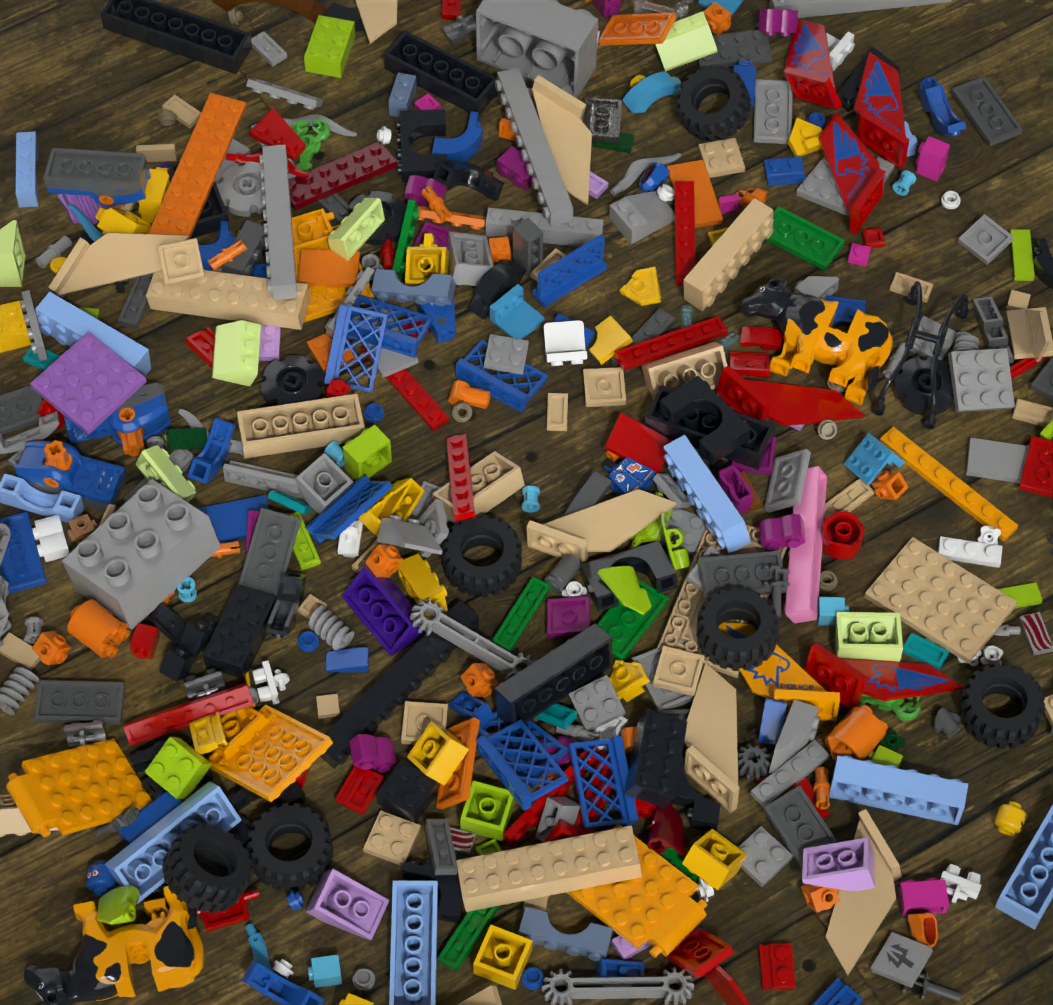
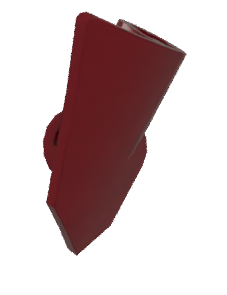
M671 803L665 808L656 806L647 824V830L650 831L648 848L660 854L665 852L670 846L685 859L687 853L682 818Z

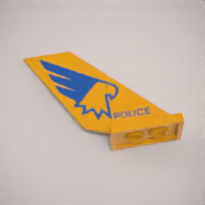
M723 622L718 627L723 634L735 639L750 637L757 631L752 624ZM776 645L774 652L771 653V657L767 661H762V665L758 667L752 665L750 670L745 671L744 668H739L740 673L753 693L768 699L787 702L784 719H787L795 699L819 707L817 716L821 717V721H837L840 692H827L778 645Z

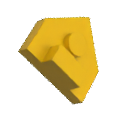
M796 118L787 142L795 157L804 156L822 149L819 142V136L823 132L821 127Z
M656 267L636 270L631 276L630 281L619 290L621 295L641 306L661 302Z
M615 660L613 672L608 678L619 700L624 698L628 702L645 692L643 685L650 682L641 663H627L623 660Z

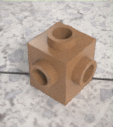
M88 514L76 516L68 521L70 530H67L71 542L75 541L78 546L98 526L94 519L90 520Z

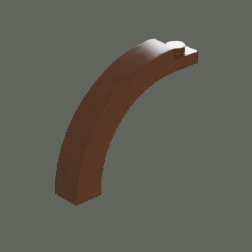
M315 0L212 1L226 11L248 2L274 3L300 13L315 24L318 15L324 16L327 10Z

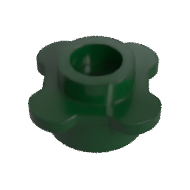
M889 730L888 734L879 743L883 747L897 752L900 747L905 745V740L900 738L895 730Z

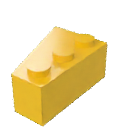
M412 478L396 481L392 484V488L358 518L377 537L382 517L390 518V515L400 516L402 521L406 522L425 492Z
M419 554L404 559L397 571L399 579L409 597L413 598L416 604L420 600L426 602L429 598L432 604L438 601V607H444L443 614L446 615L448 613L445 599L448 596L443 584L439 585L436 573H431L427 560H423ZM424 614L426 619L433 620L430 615Z

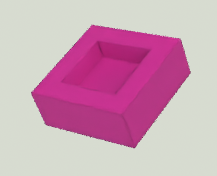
M429 93L414 102L416 110L441 109L440 103Z
M735 194L719 197L718 205L722 215L739 211V196Z
M852 243L848 263L867 267L871 247Z

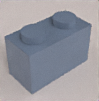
M398 72L388 101L390 116L400 117V111H409L411 109L417 91L416 76Z

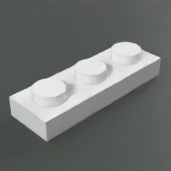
M941 536L938 553L953 561L1000 568L1003 546Z

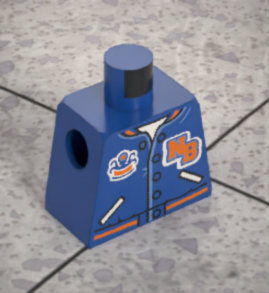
M625 458L619 465L610 459L604 466V470L610 473L608 479L612 481L610 489L617 496L637 489L646 491L654 483L652 479L655 477V471L630 458Z

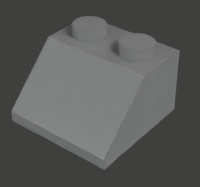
M325 453L295 479L305 501L318 514L323 512L353 483Z

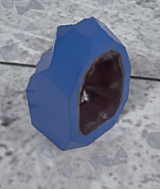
M651 163L639 182L642 191L652 192L655 188L660 187L669 177L670 170L662 163Z

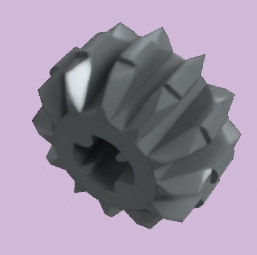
M749 743L747 744V749L744 747L739 749L740 776L746 774L748 780L751 779V776H754L758 781L760 775L764 777L767 775V770H770L771 755L767 754L766 748L760 750L759 744L752 747Z

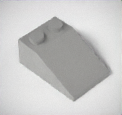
M657 191L625 196L610 205L609 219L632 245L675 221V212L665 201L658 197Z
M449 231V275H452L456 285H472L477 287L484 276L494 267L487 236Z
M390 515V518H381L377 542L442 555V549L427 526L420 525L421 521L408 518V522H404L402 517Z
M794 699L776 744L769 774L774 773L808 746L809 741H814L821 718L817 716L819 707Z

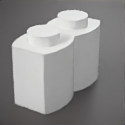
M59 514L34 521L36 527L32 528L35 540H40V544L37 545L40 557L44 556L45 561L49 562L70 554Z

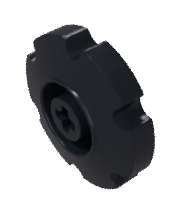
M371 191L369 196L361 194L350 203L347 216L353 212L356 204L361 203L364 198H379L381 200L385 221L367 239L366 244L382 246L385 245L387 239L392 242L399 240L407 208L401 199L394 200L393 194L388 192Z
M288 355L285 356L284 361L276 359L262 373L264 382L260 383L261 393L269 406L322 399L324 395L322 388L325 386L323 371L317 363L309 364L307 357Z
M915 357L906 361L894 379L893 388L896 398L904 400L903 407L915 414L925 415V412L931 409V365L933 357H927V360ZM939 359L936 366V415L948 410L954 400L951 372L948 371L949 365Z

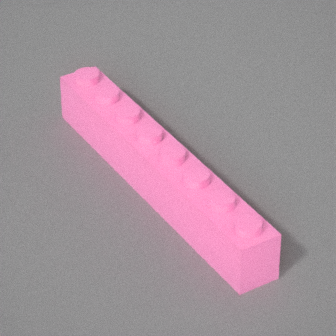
M819 466L808 468L801 503L793 506V514H800L802 517L805 532V543L796 548H790L788 551L789 567L787 570L790 573L787 574L790 586L787 587L788 590L786 591L784 613L794 624L817 620L822 557L821 534L824 524L827 475Z

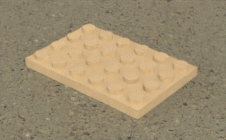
M914 537L910 539L876 579L864 596V598L888 613H900L902 622L968 664L971 663L976 654L980 652L1017 606V601Z

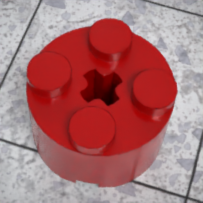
M838 511L825 519L821 534L822 549L825 555L835 559L851 560L860 551L865 530L863 523L861 524L855 514L847 511Z

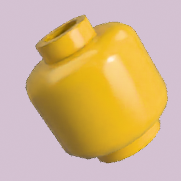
M1010 801L1009 804H1003L999 807L995 818V825L998 827L997 830L999 832L1014 836L1022 831L1027 815L1021 809L1022 806L1020 804Z

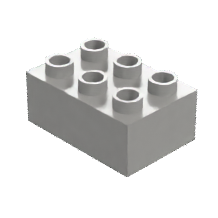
M483 0L476 10L477 60L504 71L520 68L523 78L532 82L540 75L576 99L578 98L596 69L598 18H595L587 10H574L561 5L557 0Z
M151 479L115 513L110 515L91 535L79 543L62 560V563L78 593L88 600L95 599L111 611L119 620L125 622L127 627L132 630L137 626V623H140L180 583L184 582L186 577H189L221 546L209 516Z

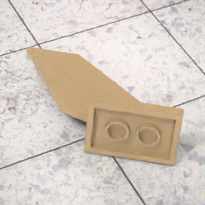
M355 0L370 44L397 24L398 0Z
M538 75L533 83L531 100L535 102L538 118L567 193L588 205L592 133L582 122L586 104Z
M106 233L91 245L80 237L48 288L56 296L63 299L69 293L163 271L158 246L185 241L189 236Z
M1046 307L1006 311L1014 359L1035 358L1036 362H1039L1042 357L1053 356V339Z
M637 489L545 524H539L530 520L527 525V547L560 559L565 554H571L581 564L588 562V552H611L659 518L661 513H666L676 506L677 503Z
M705 663L686 721L688 723L684 744L687 750L684 770L699 786L727 811L732 813L737 809L740 789L738 786L736 689Z
M866 809L858 813L860 820L854 840L867 837L870 840L875 854V888L854 892L839 889L838 897L840 901L835 903L826 933V939L847 976L896 901L894 882L902 878L899 863Z

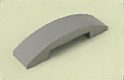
M58 411L40 417L39 426L4 439L0 433V454L25 449L24 445L26 442L42 441L60 424Z

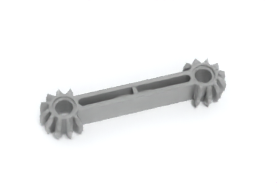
M430 598L426 602L420 600L417 606L415 605L412 608L413 613L410 615V620L414 621L412 627H419L418 633L424 630L428 636L433 631L506 674L505 681L518 672L516 668L523 670L534 662L529 660L530 655L524 658L521 652L516 657L443 614L444 607H438V601L432 604ZM424 614L430 615L433 620L426 619Z
M675 967L672 968V973L665 969L663 971L664 977L571 978V971H568L565 975L563 970L559 969L558 975L551 971L550 978H544L545 985L542 986V992L546 993L544 995L545 1001L551 1000L550 1005H556V1003H559V1005H564V1003L572 1005V999L665 998V1005H668L670 1001L673 1002V1005H678V1001L685 1005L686 998H692L693 993L691 991L694 990V984L690 983L692 980L691 975L684 976L685 970L677 973ZM677 984L680 989L675 991L670 989L669 986ZM557 986H564L567 990L558 992L555 988Z

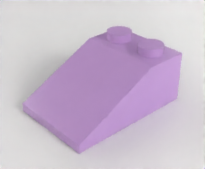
M869 838L804 848L803 883L853 892L875 888V854Z
M331 869L323 873L305 912L324 923L372 940L389 900L342 873Z

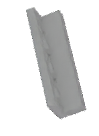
M230 460L229 464H224L223 473L226 482L266 491L278 490L289 496L304 498L295 480L299 475Z

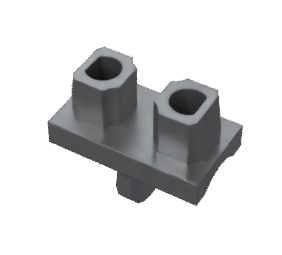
M460 15L456 17V22L442 27L451 45L455 46L465 37L468 39L475 37L476 22L472 15L465 18Z
M215 668L207 670L205 676L197 678L195 675L186 677V683H184L189 702L226 690L221 671L217 672Z
M101 719L93 720V722L89 723L72 722L71 725L64 726L68 747L85 746L107 740L104 723Z

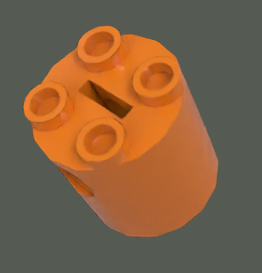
M90 599L76 606L70 614V621L67 626V631L70 635L86 647L92 649L100 658L107 656L113 658L118 652L117 647L131 633L125 622L119 620L111 611L95 599Z
M868 706L853 707L825 739L826 746L835 761L837 756H851L856 760L864 761L885 737L886 730L888 729L887 724L873 715L872 710Z

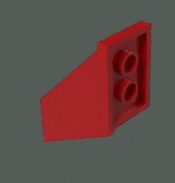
M729 366L722 369L715 392L721 395L724 402L729 407L734 408L737 413L765 422L767 417L784 426L820 423L825 419L832 421L858 419L865 416L836 390L746 380Z
M697 927L691 931L665 957L696 978L704 975L727 1005H750L735 981L718 965L734 954L732 947L705 930Z

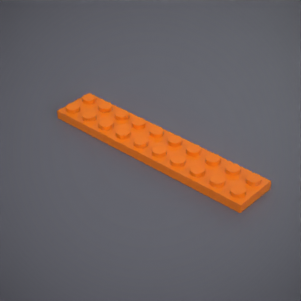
M214 93L209 94L148 234L189 236L187 240H190L245 112L246 102Z

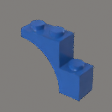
M943 85L919 89L923 112L931 113L935 134L955 136L961 134L960 130L966 129L965 121L960 120L952 111Z

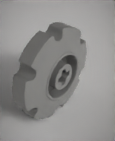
M245 162L244 166L235 164L221 174V183H217V188L224 205L228 206L230 213L237 216L250 217L251 213L257 212L260 215L266 209L262 203V196H265V194H262L261 182L265 181L261 180L260 169L264 168V166L261 167L260 163Z

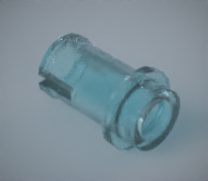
M689 305L682 306L679 311L681 329L693 325L695 311Z
M731 331L723 339L716 341V343L723 345L724 353H727L730 347L739 342L738 335L732 337L736 334L734 331Z

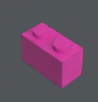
M929 136L926 142H922L918 149L920 154L915 163L918 165L916 173L937 182L945 169L950 145Z
M930 878L916 882V880H906L900 884L898 895L902 916L916 913L941 914L947 912L949 900L945 880H938L937 878Z

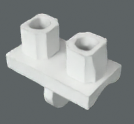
M360 520L354 521L340 534L338 554H343L344 557L350 558L359 556L363 523Z
M269 661L262 662V668L252 671L255 684L267 681L268 686L257 688L260 702L272 700L273 705L278 704L279 699L276 687H279L280 691L285 690V684L290 679L288 674L281 673L280 669L275 670V676H273Z
M950 864L946 871H943L940 880H945L947 894L953 896L952 903L956 904L958 898L965 901L967 897L977 899L982 886L980 885V874L969 872L967 879L958 876L961 869L956 865Z

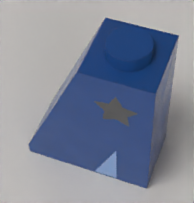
M454 296L452 305L417 304V311L419 313L433 317L429 330L438 344L448 342L456 337Z

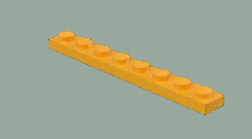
M892 427L880 438V441L902 458L906 465L983 526L999 528L1001 535L998 538L1003 542L1017 530L1018 524L895 427Z

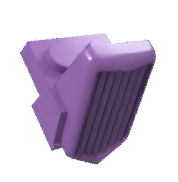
M57 195L58 201L66 210L67 216L73 224L81 223L74 212L68 208V204L78 208L92 224L99 222L95 216L100 207L109 209V207L96 203L91 196Z

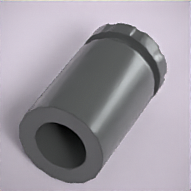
M565 554L544 579V582L551 585L553 592L560 593L580 570L581 563L571 554Z

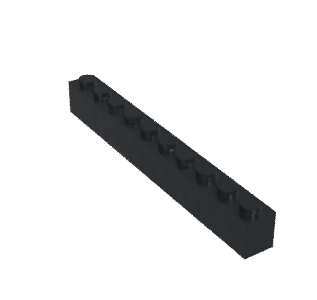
M461 601L446 614V616L474 632L479 628V615ZM433 631L428 636L425 634L325 733V735L331 738L333 744L320 757L334 769L339 764H344L351 753L349 741L358 734L373 735L377 731L379 724L383 720H388L393 714V710L398 705L402 706L407 700L408 695L412 691H417L421 687L422 681L426 677H431L441 663H445L450 658L451 653L460 647Z

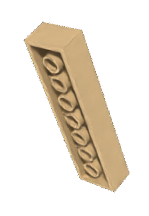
M204 270L205 278L168 286L165 284L163 271L153 274L146 294L150 309L233 321L244 320L262 325L302 330L311 301L308 284L297 283L298 298L274 300L273 293L268 292L267 280L271 279Z
M632 825L456 860L466 912L642 877Z

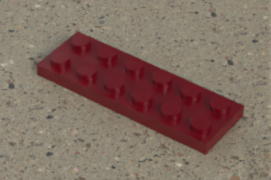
M380 141L356 150L353 153L306 172L308 173L307 177L296 176L289 179L291 206L296 211L397 168V161Z

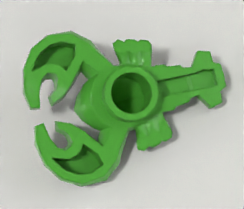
M322 119L312 121L313 125H318V127L312 126L317 136L306 134L309 128L304 126L310 125L308 121H297L291 125L293 131L306 145V150L300 155V163L296 165L301 171L308 172L309 169H312L313 165L309 162L314 153L319 152L321 141L327 140L330 136L328 123Z
M862 694L859 703L862 706L867 702L877 706L878 710L886 712L893 710L896 717L902 721L915 719L921 710V704L918 702L920 696L916 697L917 704L915 707H913V702L905 704L904 699L882 701Z

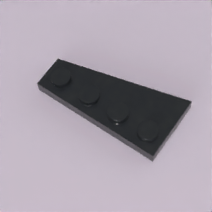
M871 48L870 53L896 69L899 73V66L876 48ZM869 52L837 93L842 103L841 107L847 112L855 106Z

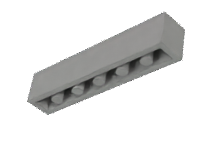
M488 208L486 236L492 238L508 236L509 239L513 240V227L518 222L524 221L527 218L543 231V243L581 247L597 236L603 235L604 220L573 216V221L550 226L548 218L545 219L543 213Z

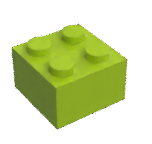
M376 425L363 430L354 440H349L343 447L345 469L356 481L362 475H367L370 478L392 462L390 440Z
M169 737L145 770V773L176 799H187L212 764L181 738Z
M473 781L469 799L466 800L460 818V829L503 841V834L507 830L515 799L507 789Z

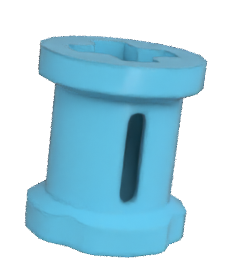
M902 171L899 180L892 186L893 190L901 196H906L909 193L910 186L915 183L916 176L910 171Z
M334 440L327 445L324 453L335 460L339 467L344 466L343 449Z
M525 486L522 488V495L524 496L522 510L529 513L537 512L540 509V504L538 503L540 489L536 486Z
M186 577L184 582L177 586L179 599L183 602H192L197 597L195 581L192 578Z

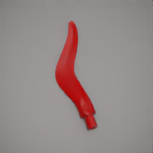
M263 152L253 154L227 153L226 160L235 161V163H260L259 155H263ZM288 160L289 173L299 177L308 176V173L301 171Z

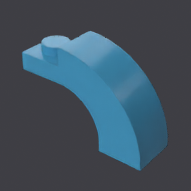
M666 71L655 73L637 83L625 95L622 101L632 113H645L649 106L657 99L667 95H677L678 90H682L680 87L681 81L676 77H670Z

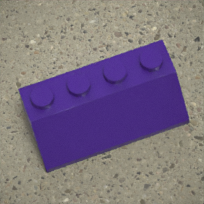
M368 566L363 567L342 595V598L390 656L395 655L416 641L424 632L423 630L421 633H418L419 627H412L414 621L410 620V615L413 613V605L394 582L388 577H376Z

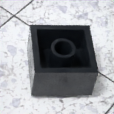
M401 760L378 791V805L402 819L417 823L437 795L438 782Z

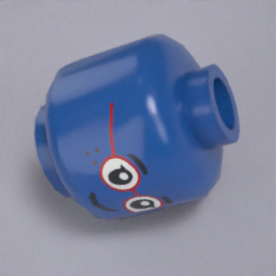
M96 861L87 869L86 886L97 896H103L115 888L116 880L105 866L107 861Z

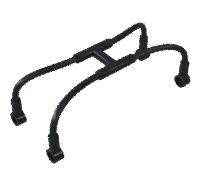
M916 281L906 298V303L911 306L917 305V310L906 340L905 351L883 386L880 395L877 397L872 412L878 416L884 414L886 408L884 396L906 361L910 349L913 348L915 338L933 342L935 346L931 365V409L928 411V415L923 422L924 428L932 430L936 425L937 360L941 354L948 330V323L953 312L957 308L956 316L960 319L967 318L969 300L967 294H962L956 299L949 309L943 324H941L938 335L919 331L922 311V287L920 282Z

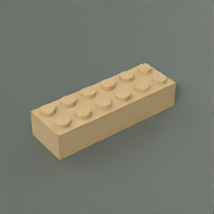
M755 198L750 202L684 278V300L701 311H704L707 306L710 307L713 304L716 295L725 290L729 280H733L737 276L741 266H745L753 252H757L760 249L765 238L768 239L772 235L774 230L773 209Z
M358 394L237 412L238 429L244 459L323 447L334 440L339 444H343L349 440H354L365 430Z

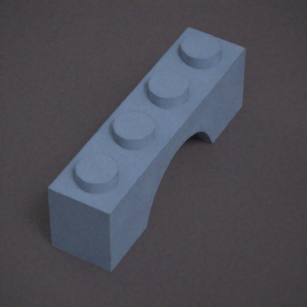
M376 269L371 291L376 299L380 301L396 300L400 303L411 301L421 305L434 303L437 306L452 305L456 282L452 275L432 274L425 283L411 287L400 282L395 270Z
M525 907L519 929L520 936L533 940L532 945H542L552 951L557 949L563 950L572 956H587L593 961H599L601 958L607 959L613 933L611 927L590 923L580 933L564 934L557 931L551 925L547 912Z

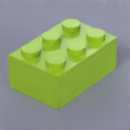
M318 15L304 56L305 72L342 78L355 39L354 21Z

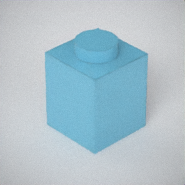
M819 597L818 625L836 626V612H849V606H845V598Z
M338 955L311 958L312 966L308 967L309 981L314 980L315 988L342 984Z

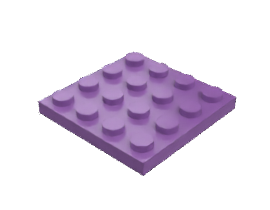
M88 331L33 380L30 386L89 435L147 381L146 377Z

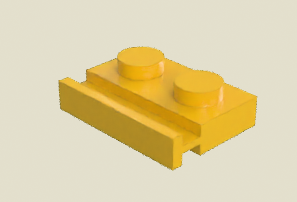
M216 712L213 717L208 715L189 723L195 751L200 755L219 748V744H228L219 712Z

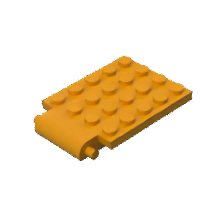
M322 208L292 218L296 283H298L301 249L331 250L328 237L332 231L340 226L331 227L329 221L335 219L333 212L325 213ZM359 262V273H360V271L363 270V269H362V266H361V264H360V262ZM369 282L361 295L375 299ZM309 286L311 301L304 322L336 313L335 310L340 302L344 303L347 297L345 295L350 287Z
M254 703L252 706L225 714L221 718L228 744H219V748L212 750V755L206 760L212 764L210 769L272 802L280 796L283 790L294 783L296 778L304 770L308 769L320 755L324 754L333 742L327 735L268 705H264L259 711L253 709L256 706Z
M114 738L25 760L21 766L26 774L17 776L16 773L10 774L8 776L10 781L6 785L8 792L32 833L40 832L44 838L51 834L49 829L57 827L61 835H66L112 822L123 811H128L133 806L140 810L144 806H149L153 803L147 791L141 787V781Z
M619 824L616 825L613 829L621 828L622 826ZM634 836L642 877L566 893L608 927H611L613 931L637 950L647 941L653 946L649 953L654 958L660 953L667 957L706 917L704 909L707 907V903L703 899L697 903L690 898L699 889L698 884Z

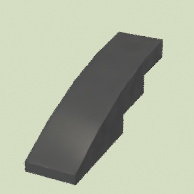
M992 296L973 299L975 314L986 348H1007L1009 363H1013L1014 356L1008 346V336L1003 328V319Z
M594 471L563 517L599 504L600 499L610 488L612 481Z

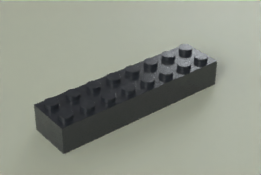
M109 0L101 12L103 29L234 74L238 72L252 49L251 33L154 0Z

